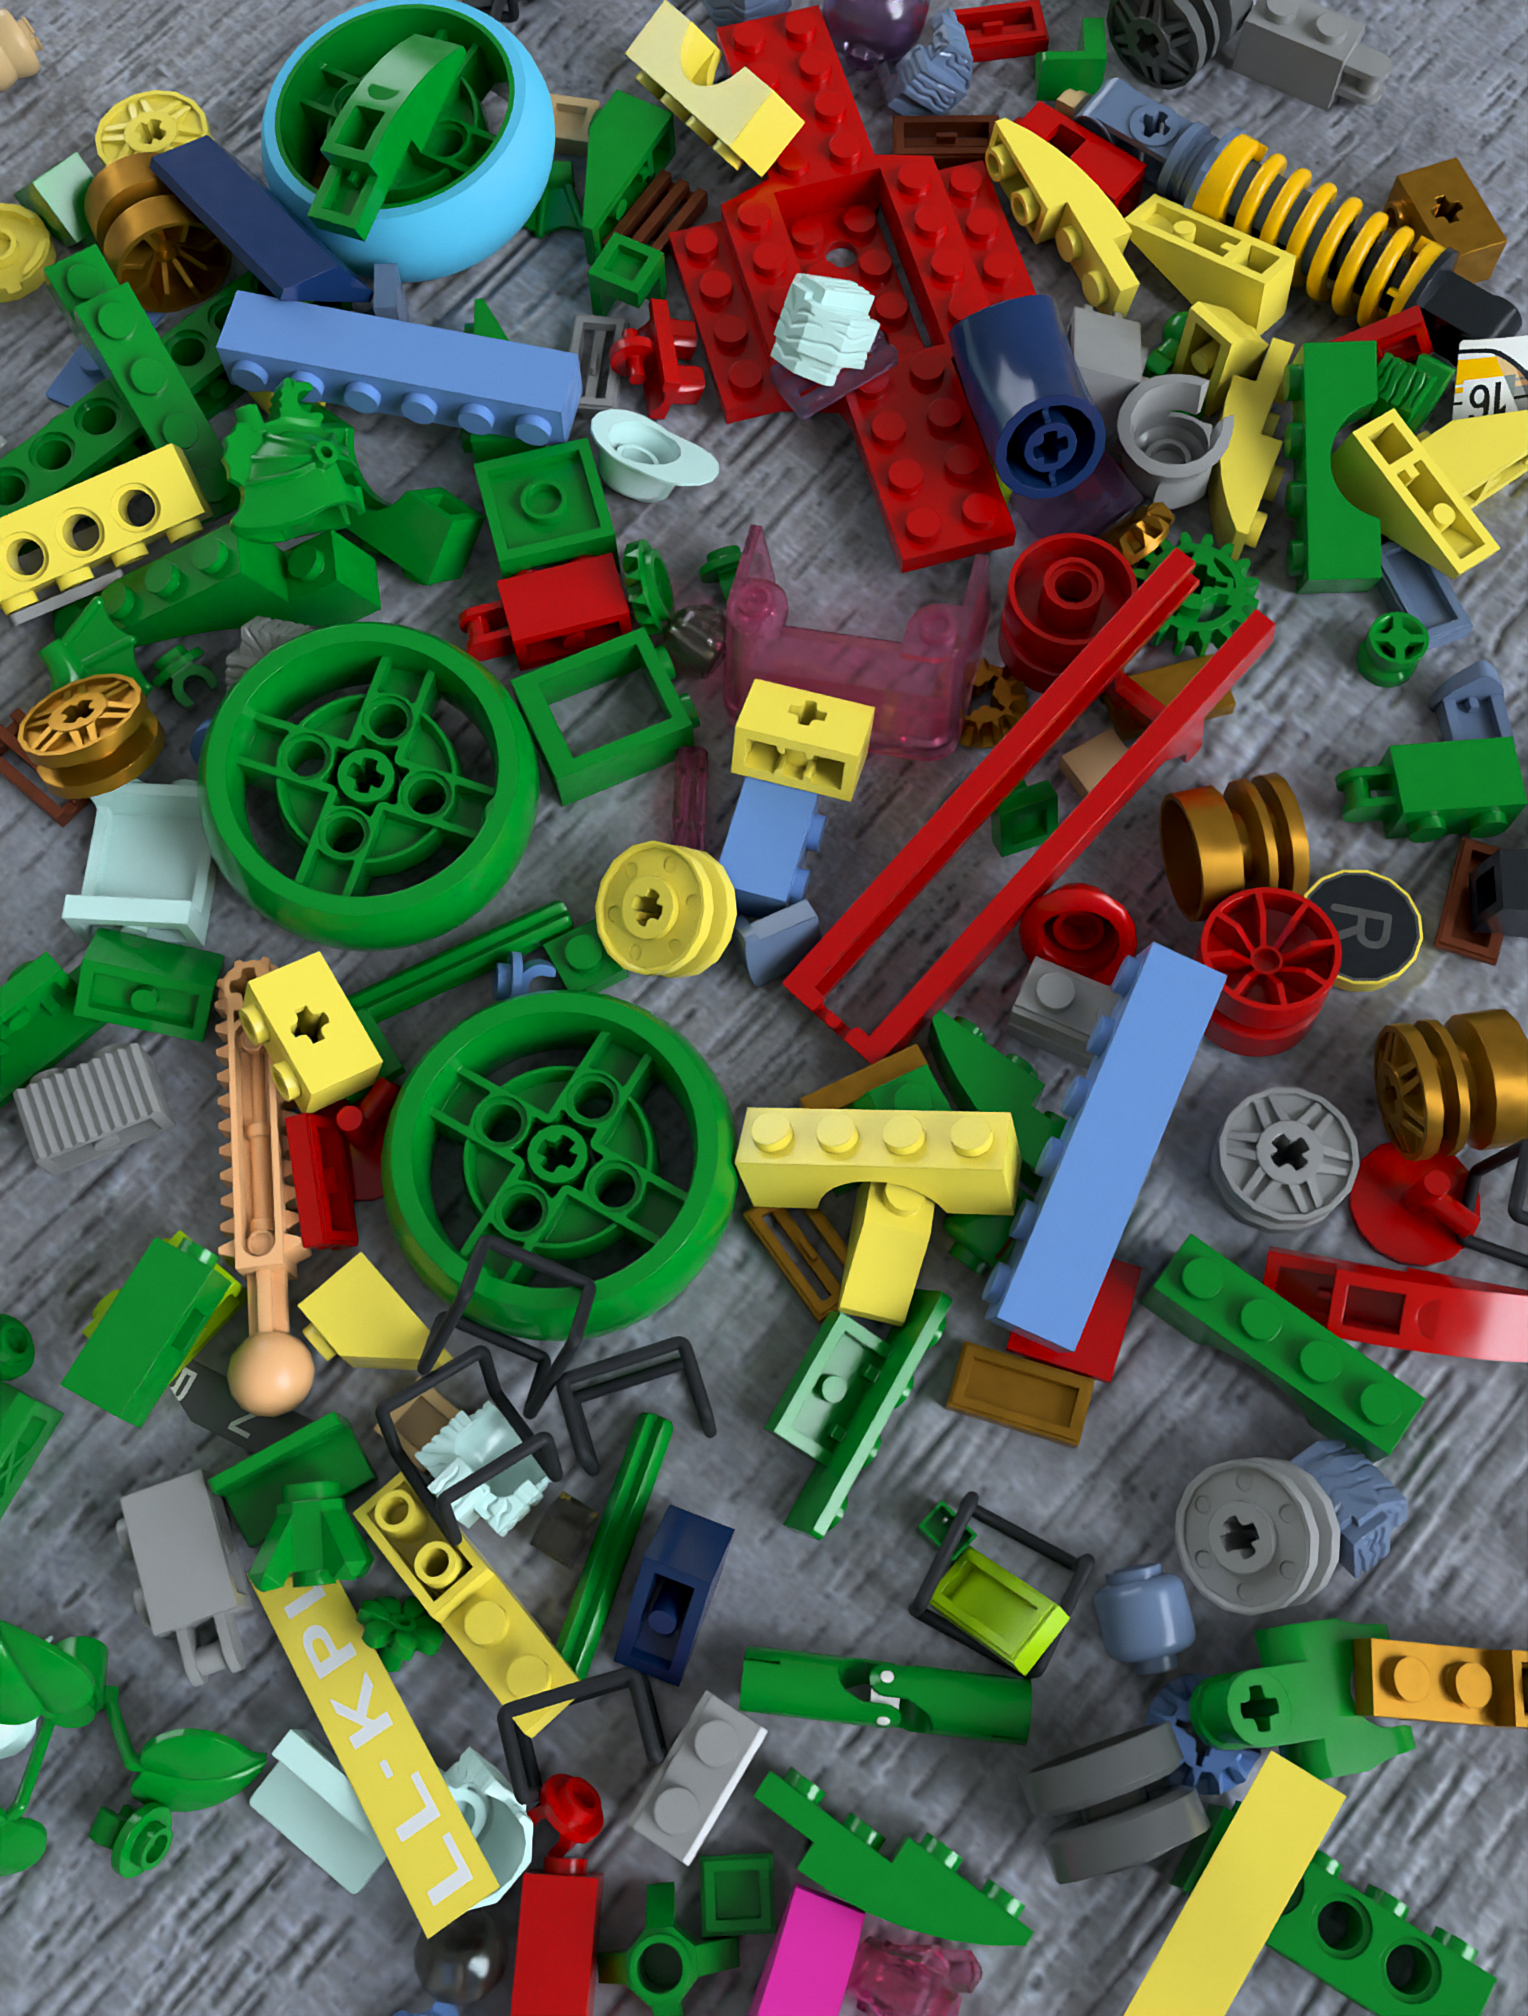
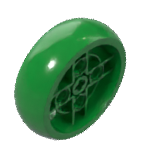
M349 622L314 629L298 635L266 653L239 677L221 701L207 729L198 763L197 798L205 839L212 857L224 878L252 909L271 923L294 936L318 945L358 952L387 951L425 943L452 931L478 914L498 895L521 862L532 834L539 801V770L531 734L522 714L508 691L480 661L445 639L420 629L385 622ZM371 684L367 694L350 695L328 702L311 712L298 725L286 721L296 711L321 696L353 686ZM440 699L463 713L482 734L488 744L494 764L495 788L463 777L460 758L453 743L443 729L432 720ZM398 722L406 726L403 733L395 738L387 739L376 735L379 729L387 723ZM316 758L325 761L322 769L314 775L301 776L296 774L300 764L308 759ZM370 777L379 778L380 788L370 785L369 793H360L358 788L360 782L368 785ZM249 785L275 793L279 816L286 831L296 845L305 852L294 881L276 869L267 860L254 840L247 814ZM438 796L445 800L442 808L436 813L427 815L414 811L415 805L423 797ZM358 833L364 836L362 843L354 851L342 853L333 850L336 840L343 834ZM440 846L462 852L451 865L420 884L390 894L365 897L372 878L391 876L412 869L433 855Z
M547 990L521 994L489 1005L457 1023L426 1051L408 1075L391 1109L384 1133L381 1154V1182L385 1209L393 1235L408 1264L424 1285L449 1307L460 1288L476 1242L484 1235L498 1237L548 1260L584 1258L607 1249L621 1238L644 1250L646 1253L624 1269L594 1281L596 1294L582 1340L596 1338L626 1329L653 1315L682 1293L704 1268L726 1230L734 1207L739 1181V1172L735 1165L739 1140L732 1110L716 1075L701 1053L668 1022L651 1011L629 1001L600 993L579 990ZM564 1049L589 1050L578 1067L560 1065L537 1068L514 1077L501 1087L485 1079L505 1065L536 1053ZM656 1079L663 1084L676 1100L689 1127L693 1147V1172L688 1192L659 1177L660 1154L657 1136L647 1113L641 1106V1102ZM593 1097H603L613 1103L611 1109L600 1118L589 1119L579 1113L581 1106ZM503 1120H515L521 1123L519 1133L513 1139L507 1142H495L489 1139L491 1130L497 1123ZM441 1135L464 1147L462 1159L464 1189L468 1202L479 1220L460 1251L451 1242L443 1229L433 1200L432 1167ZM569 1151L574 1163L572 1167L568 1168L567 1166L559 1165L552 1172L547 1161L550 1156L561 1159ZM623 1182L635 1189L633 1198L621 1207H609L600 1201L602 1192L614 1183ZM524 1206H534L542 1210L541 1219L533 1229L518 1232L509 1228L511 1216L518 1209ZM488 1250L474 1292L462 1316L483 1327L509 1336L534 1341L565 1342L570 1333L582 1289L575 1286L562 1288L527 1287L536 1269Z

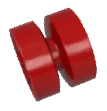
M1060 533L1047 536L1028 546L1019 555L1010 572L998 632V647L1002 661L1005 665L1008 664L1011 674L1018 681H1024L1026 687L1043 694L1138 590L1135 574L1126 558L1107 542L1080 533Z
M1257 887L1243 890L1229 896L1217 905L1204 925L1193 960L1228 975L1204 1036L1222 1049L1250 1057H1265L1282 1053L1291 1049L1306 1037L1312 1029L1324 1001L1334 984L1342 960V948L1338 932L1330 918L1320 907L1300 894L1274 887Z

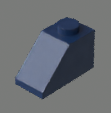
M671 1504L669 1505L643 1557L614 1657L615 1662L635 1668L637 1671L677 1687L680 1686L719 1582L735 1529Z

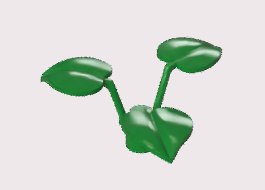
M0 1619V1724L21 1725L42 1715V1721L16 1797L6 1810L0 1807V1877L24 1871L34 1865L46 1851V1828L36 1820L21 1816L28 1806L55 1725L63 1728L83 1727L93 1721L96 1713L101 1709H105L124 1767L127 1770L137 1772L131 1780V1796L143 1804L158 1802L167 1807L171 1812L202 1810L237 1795L264 1769L267 1762V1752L252 1751L237 1740L220 1733L204 1729L183 1728L174 1729L152 1738L143 1746L141 1754H139L132 1746L118 1704L119 1688L106 1685L109 1651L103 1642L91 1637L75 1636L63 1639L53 1645L34 1634Z

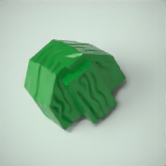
M1386 352L1377 367L1378 400L1364 419H1368L1371 422L1394 408L1413 434L1419 432L1455 374L1456 369L1426 353L1420 354L1417 360L1407 363L1399 357H1394L1392 353Z

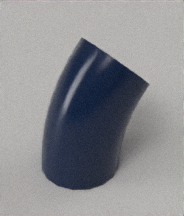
M1028 295L1006 300L973 313L954 325L949 331L948 337L957 368L981 437L1001 481L1015 494L1032 499L1057 497L1078 487L1094 472L1104 453L1107 432L1101 413L1094 403L1075 361L1055 297L1049 295Z

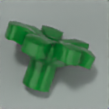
M378 1596L374 1600H364L357 1613L356 1621L366 1626L362 1640L370 1648L378 1649L377 1653L387 1672L399 1671L403 1661H410L415 1651L429 1656L436 1655L443 1642L445 1629L430 1615H426L427 1610L415 1596H408L403 1606H401L395 1596Z

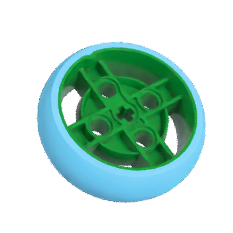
M376 0L355 7L325 23L296 48L281 68L272 85L264 109L261 126L263 169L271 192L356 275L374 279V264L397 263L401 283L428 281L455 274L481 262L504 246L525 224L541 199L552 168L555 147V122L550 93L530 53L500 22L488 14L456 0ZM414 34L462 45L467 54L421 153L407 149L365 242L317 228L307 214L318 192V189L313 187L311 182L322 153L320 149L339 113L363 78L382 57ZM489 91L496 93L508 102L505 118L497 136L489 133L487 114L482 104Z

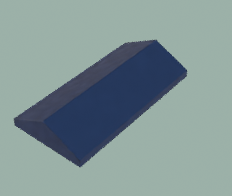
M208 135L152 157L149 168L280 301L371 302L374 292L324 242L310 231L245 164Z

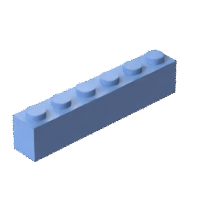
M239 290L235 294L216 346L230 384L237 385L247 391L274 392V389L285 378L289 377L296 382H309L312 385V390L302 400L304 402L316 403L321 401L351 407L361 413L379 412L405 417L419 424L437 423L463 428L477 435L494 434L516 438L534 446L556 445L568 442L583 391L579 356L576 353L298 301H280L277 297Z
M1155 942L1141 951L1136 957L1126 956L1111 987L1112 992L1119 994L1111 1017L1102 1015L1099 1018L1087 1043L1086 1051L1094 1054L1085 1078L1079 1075L1074 1078L1064 1097L1061 1112L1069 1115L1060 1139L1051 1136L1038 1159L1035 1174L1042 1176L1043 1179L1034 1201L1025 1198L1012 1221L1009 1236L1017 1239L1008 1263L1006 1265L999 1261L995 1265L984 1288L982 1299L990 1303L984 1318L985 1320L1057 1353L1075 1351L1228 975Z

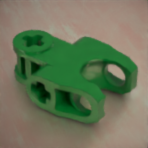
M1332 1618L1254 1630L1261 1668L1217 1674L1202 1679L1193 1689L1189 1701V1714L1194 1731L1206 1745L1215 1750L1222 1751L1278 1746L1280 1756L1319 1780L1368 1772L1382 1762L1416 1748L1411 1726L1380 1727L1371 1723L1364 1716L1356 1715L1355 1702L1351 1695L1350 1677L1354 1667L1353 1639L1376 1638L1391 1640L1386 1624L1351 1623Z

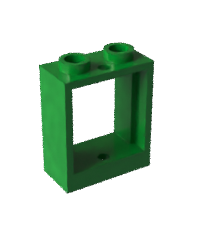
M645 627L510 680L516 706L524 718L533 744L563 807L695 753L693 729L700 727L697 711L688 693L678 696L671 682L672 679L676 678L672 660L663 644L654 647ZM641 668L667 720L573 758L549 705Z

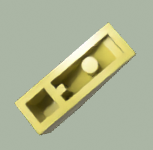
M1153 194L1124 218L1132 230L1129 239L1192 305L1200 301L1227 308L1245 324L1254 327L1260 336L1285 314L1296 255L1191 209L1184 208L1182 205L1157 194Z
M1394 408L1352 432L1332 454L1330 459L1331 470L1335 483L1342 495L1359 510L1380 518L1381 533L1449 578L1454 580L1500 549L1499 545Z
M1528 410L1452 420L1433 434L1429 431H1424L1416 436L1470 509L1528 471Z

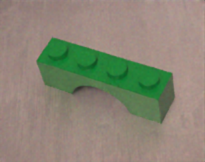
M1375 340L1303 343L1292 364L1285 366L1283 374L1284 401H1292L1293 423H1287L1285 428L1284 455L1286 459H1293L1294 481L1288 482L1285 493L1287 518H1295V540H1290L1287 546L1288 576H1296V594L1368 592L1382 578L1380 518L1359 510L1342 495L1333 478L1330 459L1332 444L1336 434L1345 427L1364 419L1378 400L1377 342Z
M298 401V404L304 411L308 413L321 412L324 415L321 428L326 432H333L337 436L338 443L347 448L349 451L348 457L354 460L358 470L343 478L346 484L361 486L366 512L362 515H357L355 509L346 504L351 523L347 529L359 537V544L373 553L385 555L402 567L401 571L408 579L418 584L431 586L434 583L461 579L486 517L442 487L406 491L393 504L382 499L369 487L358 467L354 450V427L317 402ZM271 413L269 414L267 422H270L269 419L272 417Z
M1190 1234L1178 1248L1140 1302L1142 1306L1194 1343L1220 1349L1265 1375L1298 1404L1311 1427L1329 1440L1340 1438L1346 1443V1448L1352 1449L1356 1454H1364L1365 1458H1368L1372 1464L1391 1455L1426 1400L1422 1395L1193 1234Z

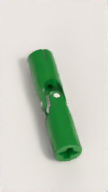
M746 1645L739 1711L876 1728L895 1727L916 1733L1022 1746L1027 1745L1032 1709L1031 1679L919 1665L902 1666L884 1661ZM860 1684H870L869 1699L862 1701L846 1689Z

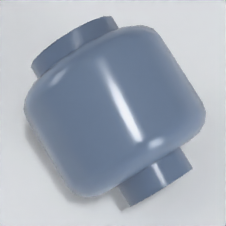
M1161 1562L1140 1564L1106 1573L1107 1585L1102 1586L1096 1592L1094 1606L1107 1655L1115 1661L1123 1663L1134 1662L1137 1675L1155 1674L1177 1668L1179 1663L1176 1653L1188 1649L1193 1645L1196 1638V1629L1182 1579L1173 1573H1163Z

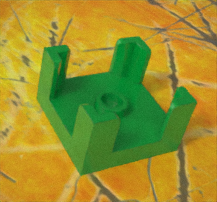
M588 437L473 464L503 579L510 578L520 571L529 570L533 567L584 555L599 556L611 552L618 574L621 573L616 536Z

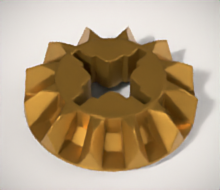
M1155 502L1149 506H1141L1130 515H1125L1121 521L1110 526V529L1098 538L1116 548L1131 566L1147 556L1164 541L1169 534L1168 528L1173 523L1175 516L1163 502Z
M985 657L977 663L964 664L960 660L953 670L946 675L941 674L932 699L933 715L943 733L953 741L972 748L995 747L1028 711L1029 706L1025 694L1024 681H1018L1011 674L1008 664L1000 668L989 664ZM992 689L990 705L993 708L983 705L968 716L971 696L968 693L979 696L983 691Z

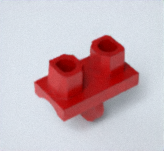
M651 298L648 304L650 319L638 330L628 328L622 332V338L609 349V362L612 370L618 375L628 377L632 385L643 383L648 418L664 420L672 404L697 405L706 383L703 367L678 364L677 359L691 360L697 344L695 321L670 318L667 300Z

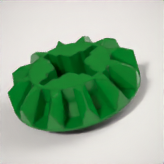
M645 539L628 543L624 551L622 566L625 572L624 583L629 594L628 601L631 602L634 609L635 619L640 623L641 627H645L648 635L666 634L670 628V620L674 618L675 605L665 563L658 550L652 549Z

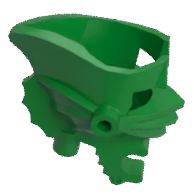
M287 377L274 389V396L270 399L272 406L268 409L272 415L269 419L270 422L264 423L257 404L244 405L234 411V416L238 423L232 428L231 434L222 440L224 455L221 462L227 472V481L234 484L240 490V506L237 513L230 520V529L242 539L259 544L286 542L294 538L320 534L329 529L336 531L348 528L351 523L346 504L353 507L357 515H362L366 512L361 486L346 484L343 478L358 470L354 460L348 457L349 451L344 445L338 443L337 436L333 432L329 433L321 428V422L324 419V415L321 412L308 413L298 404V401H302L312 390L313 387L309 382H296L292 378Z

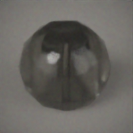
M705 604L688 605L677 611L668 620L664 628L662 644L665 646L674 669L678 674L695 680L708 679L715 673L734 646L737 636L734 626L723 611Z
M484 1907L465 1912L429 1939H427L422 1928L413 1950L414 1967L423 1990L438 2002L455 2006H464L483 2000L499 1985L509 1959L508 1941L501 1922Z

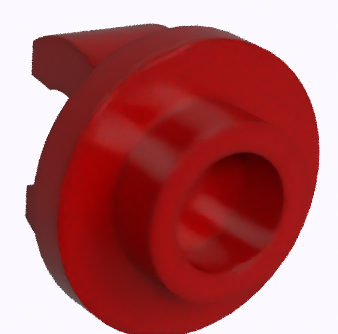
M563 1773L552 1775L542 1785L539 1794L540 1802L527 1812V1816L533 1821V1827L542 1819H547L555 1830L559 1832V1841L548 1852L550 1856L563 1857L578 1843L585 1844L591 1842L602 1831L604 1826L601 1799L595 1788L583 1778Z

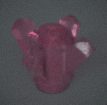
M870 1935L861 1943L856 1951L845 1994L857 2001L856 2008L865 2012L867 2016H958L962 1997L957 1993L972 1994L982 1979V1967L972 1950L941 1949L940 1945H899L890 1940L882 1942Z

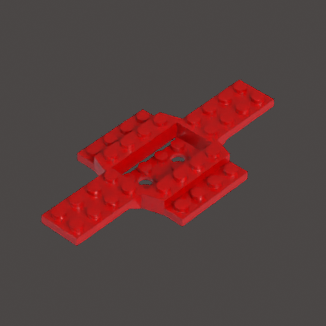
M819 5L716 28L717 47L723 53L721 58L728 78L735 75L742 68H748L773 89L805 122L763 175L762 183L720 205L721 221L668 233L669 249L692 320L695 321L700 345L726 424L780 411L839 413L852 430L901 573L1014 546L1017 532L961 386V377L948 337V333L954 325L973 313L1006 300L1037 295L984 161L980 160L938 170L933 156L874 154ZM879 204L932 347H924L876 218L879 212ZM844 248L852 251L857 259L847 267H837L826 260V255L834 249ZM797 273L853 281L858 286L869 291V294L875 296L868 315L870 319L880 323L876 335L883 337L887 341L888 347L879 354H867L863 370L852 368L840 369L839 374L836 376L837 379L834 387L825 386L794 374L770 356L776 342L774 331L780 319L789 288Z

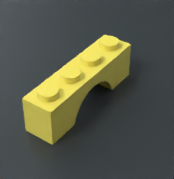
M667 0L663 1L625 52L641 69L634 78L710 147L718 138V141L712 148L737 171L745 162L759 176L763 177L805 123L773 89L746 67L729 79L713 85L716 69L723 53L692 21Z
M747 1107L735 1158V1165L754 1207L817 1209L821 1198L831 1189L847 1183L871 1181L895 1184L917 1191L936 1202L946 1213L1015 1216L1022 1163L1011 1112Z

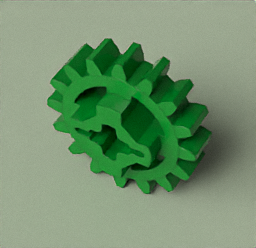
M1181 532L1176 546H1173L1167 539H1164L1156 547L1154 553L1150 552L1139 560L1137 569H1133L1137 588L1147 580L1176 547L1196 562V567L1190 573L1200 580L1199 586L1153 635L1151 645L1156 647L1166 639L1173 642L1172 652L1175 656L1181 654L1185 645L1193 646L1197 657L1205 656L1209 643H1212L1219 650L1250 614L1257 609L1259 600L1254 598L1259 586V579L1246 577L1251 565L1248 558L1235 562L1230 558L1235 545L1229 542L1218 550L1212 547V534L1206 533L1202 538L1201 544L1192 543L1188 532Z

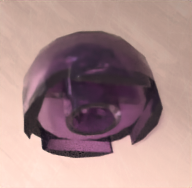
M824 0L822 15L835 50L845 57V62L857 70L872 71L885 60H887L889 65L900 61L911 49L917 46L925 26L931 0Z

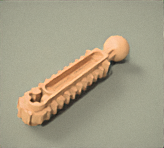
M267 957L243 962L240 959L235 961L234 968L228 971L223 979H218L216 983L219 989V1000L215 1001V1009L221 1018L227 1020L215 1025V1032L223 1042L228 1043L216 1049V1056L224 1066L229 1067L217 1073V1081L225 1090L230 1091L218 1098L219 1107L225 1114L230 1115L229 1118L218 1123V1129L225 1138L231 1139V1142L219 1147V1154L227 1163L232 1164V1167L220 1173V1180L228 1188L233 1189L232 1193L221 1198V1205L228 1213L234 1214L233 1218L220 1224V1231L227 1238L234 1240L218 1247V1254L230 1266L235 1267L247 1280L249 1337L231 1355L226 1375L231 1396L242 1409L255 1416L277 1417L296 1409L310 1393L315 1367L309 1349L301 1339L290 1334L288 1280L298 1279L297 1263L312 1256L311 1249L303 1248L302 1238L296 1236L301 1230L299 1216L295 1212L297 1201L285 1124L286 1117L297 1115V1113L290 1112V1110L298 1107L294 1099L287 1102L280 1095L270 1072V1066L274 1064L263 1043L255 1046L250 1041L239 1017V1010L242 1009L247 982L278 969Z

